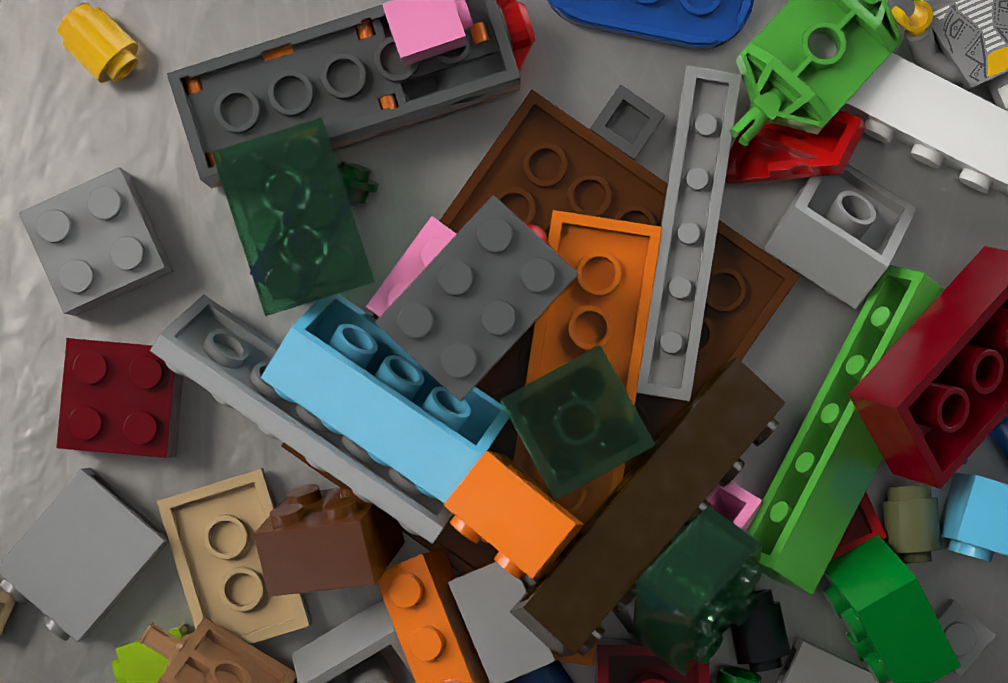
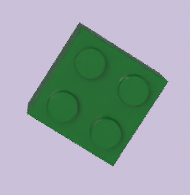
M879 535L829 562L824 574L830 586L823 590L824 596L838 619H843L849 630L845 633L849 644L861 662L865 661L877 683H933L961 667L917 577Z

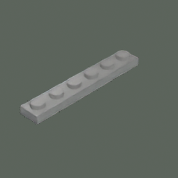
M687 65L685 70L661 221L662 233L636 392L638 394L688 402L691 399L732 140L729 130L731 127H734L742 74L689 65Z

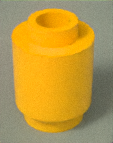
M88 2L82 3L72 9L58 26L57 33L63 38V47L100 83L111 79L114 82H119L128 76L137 65L138 59L135 57V54L138 50V44L102 8L94 9Z

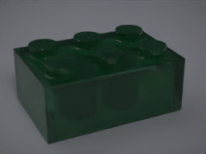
M324 116L212 152L265 317L375 282V274Z

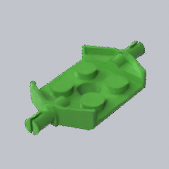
M790 0L736 59V64L740 74H742V80L751 104L749 111L729 130L731 135L736 139L751 124L752 126L738 141L740 144L748 146L757 133L767 123L770 124L771 122L818 134L902 43L900 32L887 1ZM816 33L830 36L836 44V55L830 59L815 57L809 50L808 38Z

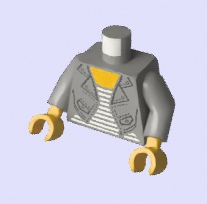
M913 0L915 11L909 18L899 7L895 6L892 8L891 13L895 22L906 29L904 36L917 66L969 92L987 84L996 106L1008 110V0H952L933 9L924 0Z

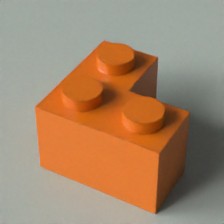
M485 451L443 504L455 514L450 521L452 526L474 543H478L479 540L484 543H490L499 551L494 560L519 580L525 574L532 579L542 578L584 525L547 495L548 489L507 455L491 451Z

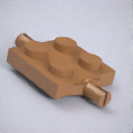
M205 617L194 632L183 636L181 639L151 622L139 642L168 659L166 670L158 683H294L297 678L295 671Z

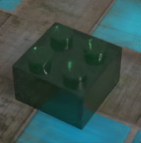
M601 345L500 399L554 500L561 498L655 446L652 437Z
M707 506L637 580L632 637L684 676L698 661L703 664L707 663L720 648L724 638L722 636L732 623L738 626L743 624L757 604L758 598L754 596V592L763 572L759 568L763 543Z

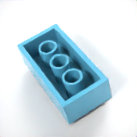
M329 288L290 328L262 374L261 379L273 386L276 393L286 401L297 403L320 418L322 424L327 429L336 434L345 435L367 450L369 456L374 461L383 466L392 467L414 482V485L421 493L445 503L485 451L488 450L513 412L476 387L460 402L375 323L377 321L375 318Z

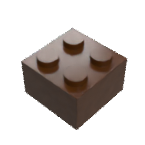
M344 483L339 485V488L320 490L319 485L309 484L290 490L286 498L277 508L269 513L270 516L253 534L269 597L375 585L405 543L402 527L397 519L375 504L367 503L358 498L352 489Z

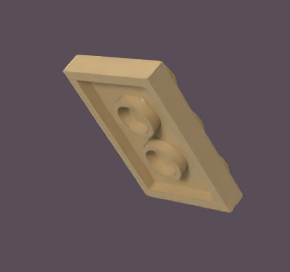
M264 468L157 501L195 629L205 617L248 644H253L311 625L302 593L272 597L268 595L253 535L270 516L269 513L276 508Z

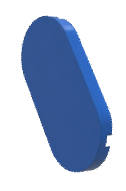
M547 0L551 8L560 17L576 26L692 50L712 49L730 41L744 27L754 4V0Z

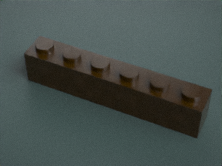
M739 358L719 366L586 521L542 578H538L509 612L559 658L575 655L577 651L581 655L586 654L604 634L605 629L600 624L611 610L622 611L636 597L641 589L636 581L648 566L655 570L672 554L676 545L671 539L683 525L691 528L707 512L711 503L706 500V497L716 485L719 484L725 487L743 469L745 462L740 458L752 443L756 447L761 445L775 431L779 422L774 416L786 402Z

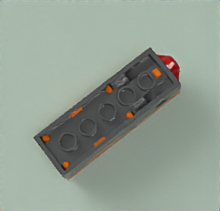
M465 0L473 22V27L464 29L467 45L404 67L383 5H379L166 73L200 180L211 189L520 90L521 77L519 73L536 41L525 4L516 0Z

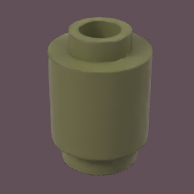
M925 484L887 487L888 501L882 502L885 534L887 536L886 544L895 554H898V557L904 564L931 562V551L942 550L938 498H932L931 486Z

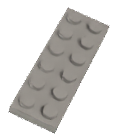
M204 294L159 334L150 351L163 359L172 371L188 376L211 392L212 396L219 403L236 409L258 424L263 433L271 438L283 441L302 454L311 466L328 472L350 487L358 498L367 503L375 504L397 519L406 531L422 536L433 544L453 514L443 505V502L421 493L414 485V482L392 467L383 466L374 461L369 456L367 450L345 435H339L327 429L322 424L320 418L299 404L286 401L276 393L273 386L261 379L262 374L279 348L278 344Z

